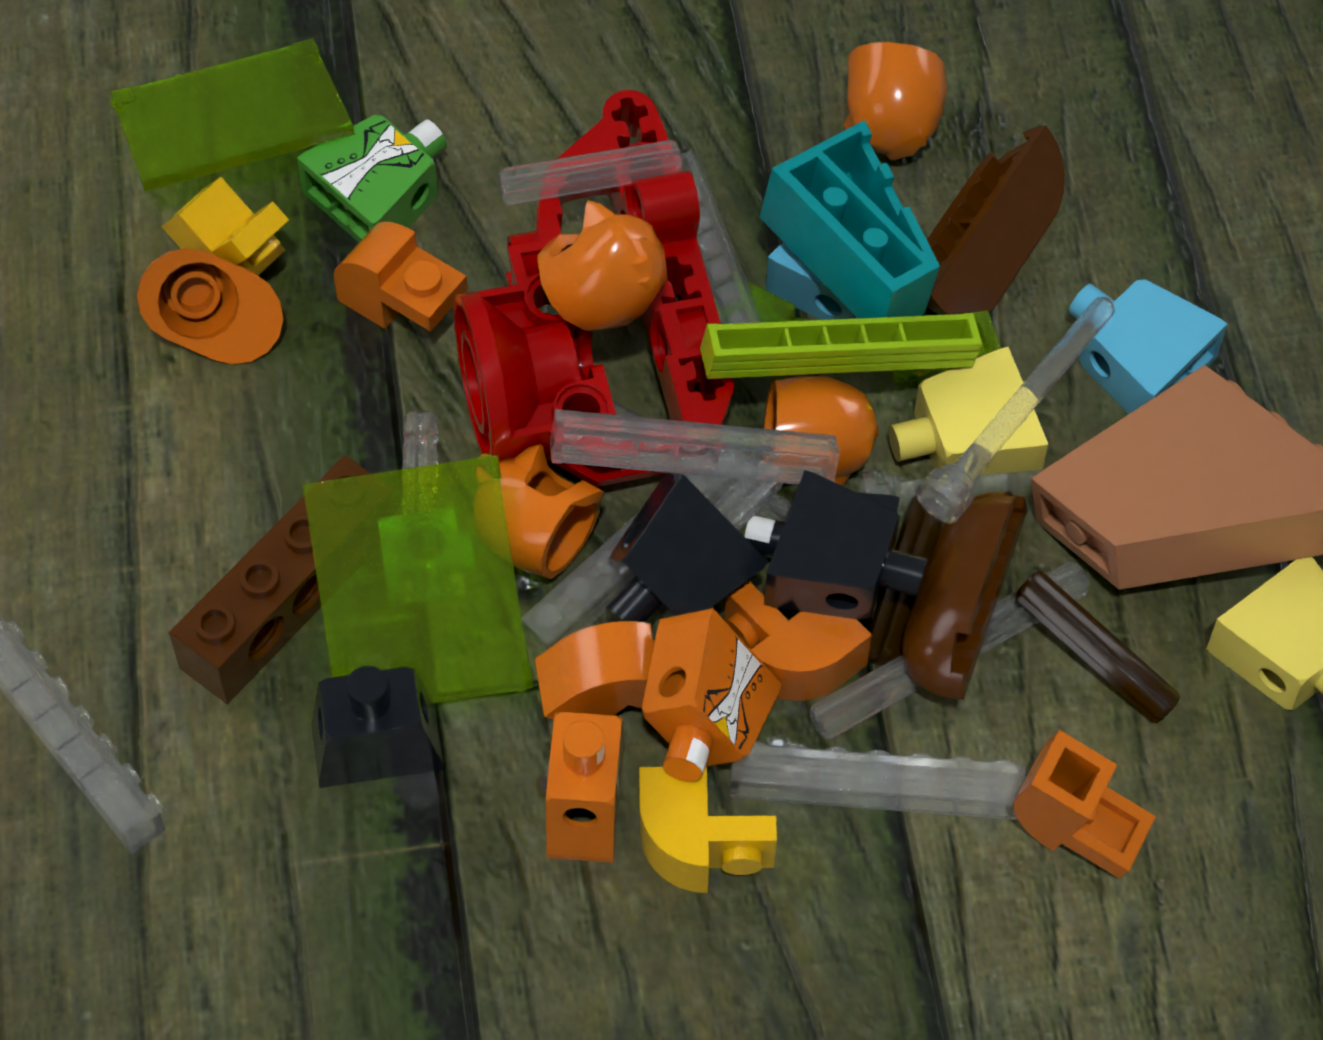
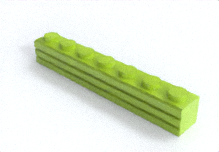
M964 313L707 324L700 351L707 379L973 367L975 358H977L982 347V340L974 314Z

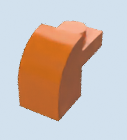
M380 222L376 224L334 271L337 300L384 329L400 313L431 332L453 307L455 295L465 293L468 290L466 275L417 246L416 232L393 222Z
M749 580L725 597L724 621L782 683L781 690L777 696L778 699L806 701L825 696L868 665L872 634L857 619L800 611L788 620L777 608L764 605L765 596Z
M618 621L590 626L564 637L535 658L544 717L554 719L555 713L558 712L615 715L628 705L642 708L655 643L651 624L637 621Z
M1060 729L1042 746L1013 804L1014 813L1020 824L1046 848L1054 851L1063 844L1119 879L1130 871L1156 816L1107 787L1118 766L1116 763Z

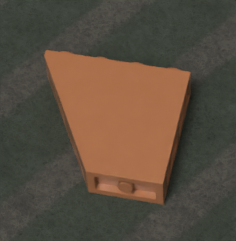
M1203 365L1031 478L1036 522L1119 590L1323 555V446L1310 442L1292 429L1281 415L1276 412H1269L1248 397L1237 383L1231 380L1226 381L1206 365Z

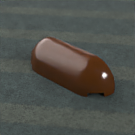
M1046 125L1023 132L1027 142L1014 148L999 160L991 152L974 170L927 238L940 264V269L927 304L931 311L938 315L973 313L975 320L987 315L999 302L1055 218L1063 198L1065 173L1059 146Z
M992 491L978 494L960 504L947 518L940 531L920 593L916 597L902 640V657L907 672L916 683L934 694L961 700L965 698L1028 512L1024 496L1012 495L1009 491Z

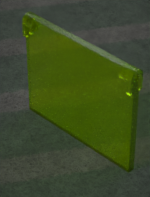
M313 38L295 42L283 48L110 92V105L115 109L144 192L355 135L353 124L321 59L319 48Z
M486 453L482 454L479 458L303 484L332 677L350 675L355 669L362 666H374L380 670L400 667L415 668L433 703L513 691L522 693L526 689L533 688L500 479L502 478L498 455L491 456Z

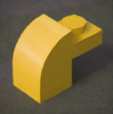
M219 177L197 193L161 227L180 249L191 248L207 251L260 275L285 251V248L274 234L289 219L273 201L253 213L225 180Z
M705 766L701 779L694 782L673 778L663 767H639L640 841L648 862L666 881L684 890L708 893L709 868H722L724 872L733 875H749L759 872L762 868H774L777 845L776 816H708L707 766Z

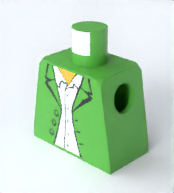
M372 115L297 157L302 193L357 242H360L380 222H393L409 228L436 199L438 186L436 165L433 158L447 148L446 139L441 130L427 119L404 134L384 116Z

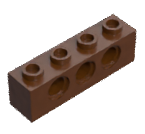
M344 454L169 631L179 669L228 705L398 528L393 488Z

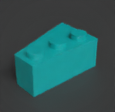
M865 120L773 167L759 218L856 318L921 316L925 313L940 264L910 206L903 208L893 189L894 175L888 164H881L870 144L872 133Z

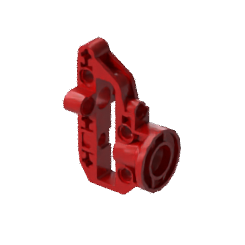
M622 90L611 95L603 107L602 119L544 170L539 183L536 231L507 236V250L511 272L505 273L508 286L455 295L453 304L454 329L462 384L476 443L483 462L489 469H492L504 459L515 458L527 447L538 444L543 445L546 459L585 482L598 487L702 467L709 464L712 460L728 416L734 391V378L707 379L700 346L707 324H721L697 241L700 223L698 193L691 172L688 170L678 172L668 135L653 101L644 93L636 90ZM630 136L636 138V143L629 145ZM606 195L610 199L615 214L632 215L652 225L664 249L667 281L642 314V319L673 432L631 440L623 438L603 364L594 365L591 348L593 331H585L564 320L560 314L549 315L538 309L544 305L551 304L541 285L537 255L548 242L562 234L563 212L561 206L566 202ZM674 294L681 295L680 301L675 302ZM700 382L699 388L701 393L693 392L695 383ZM572 415H583L589 417L594 423L586 427H578L569 423L566 418Z

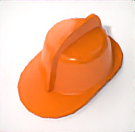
M191 248L168 251L152 261L140 278L137 291L140 315L152 331L168 341L179 344L212 360L233 365L256 360L268 353L279 339L284 318L281 301L271 285L254 272L217 255Z

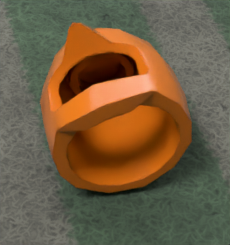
M877 42L856 47L848 54L847 104L849 114L843 124L844 129L846 130L865 120L872 133L870 144L875 153L886 155L891 161L913 156L920 147L926 146L927 140L934 134L943 113L947 89L944 62L935 52L909 44Z
M589 200L585 206L581 233L559 234L548 242L537 255L541 285L550 304L564 320L585 331H607L628 325L646 311L667 281L664 249L652 225L632 215H617L601 203Z
M797 375L772 381L764 414L762 459L756 462L755 482L778 483L790 475L803 473L804 470L821 474L822 477L844 486L851 473L860 470L868 461L874 439L879 436L878 424L870 400L859 389L831 377Z
M543 445L530 446L515 458L500 461L482 478L473 503V521L476 534L494 553L526 573L552 579L565 570L583 549L599 516L605 492L584 480L573 484L561 478L548 466Z

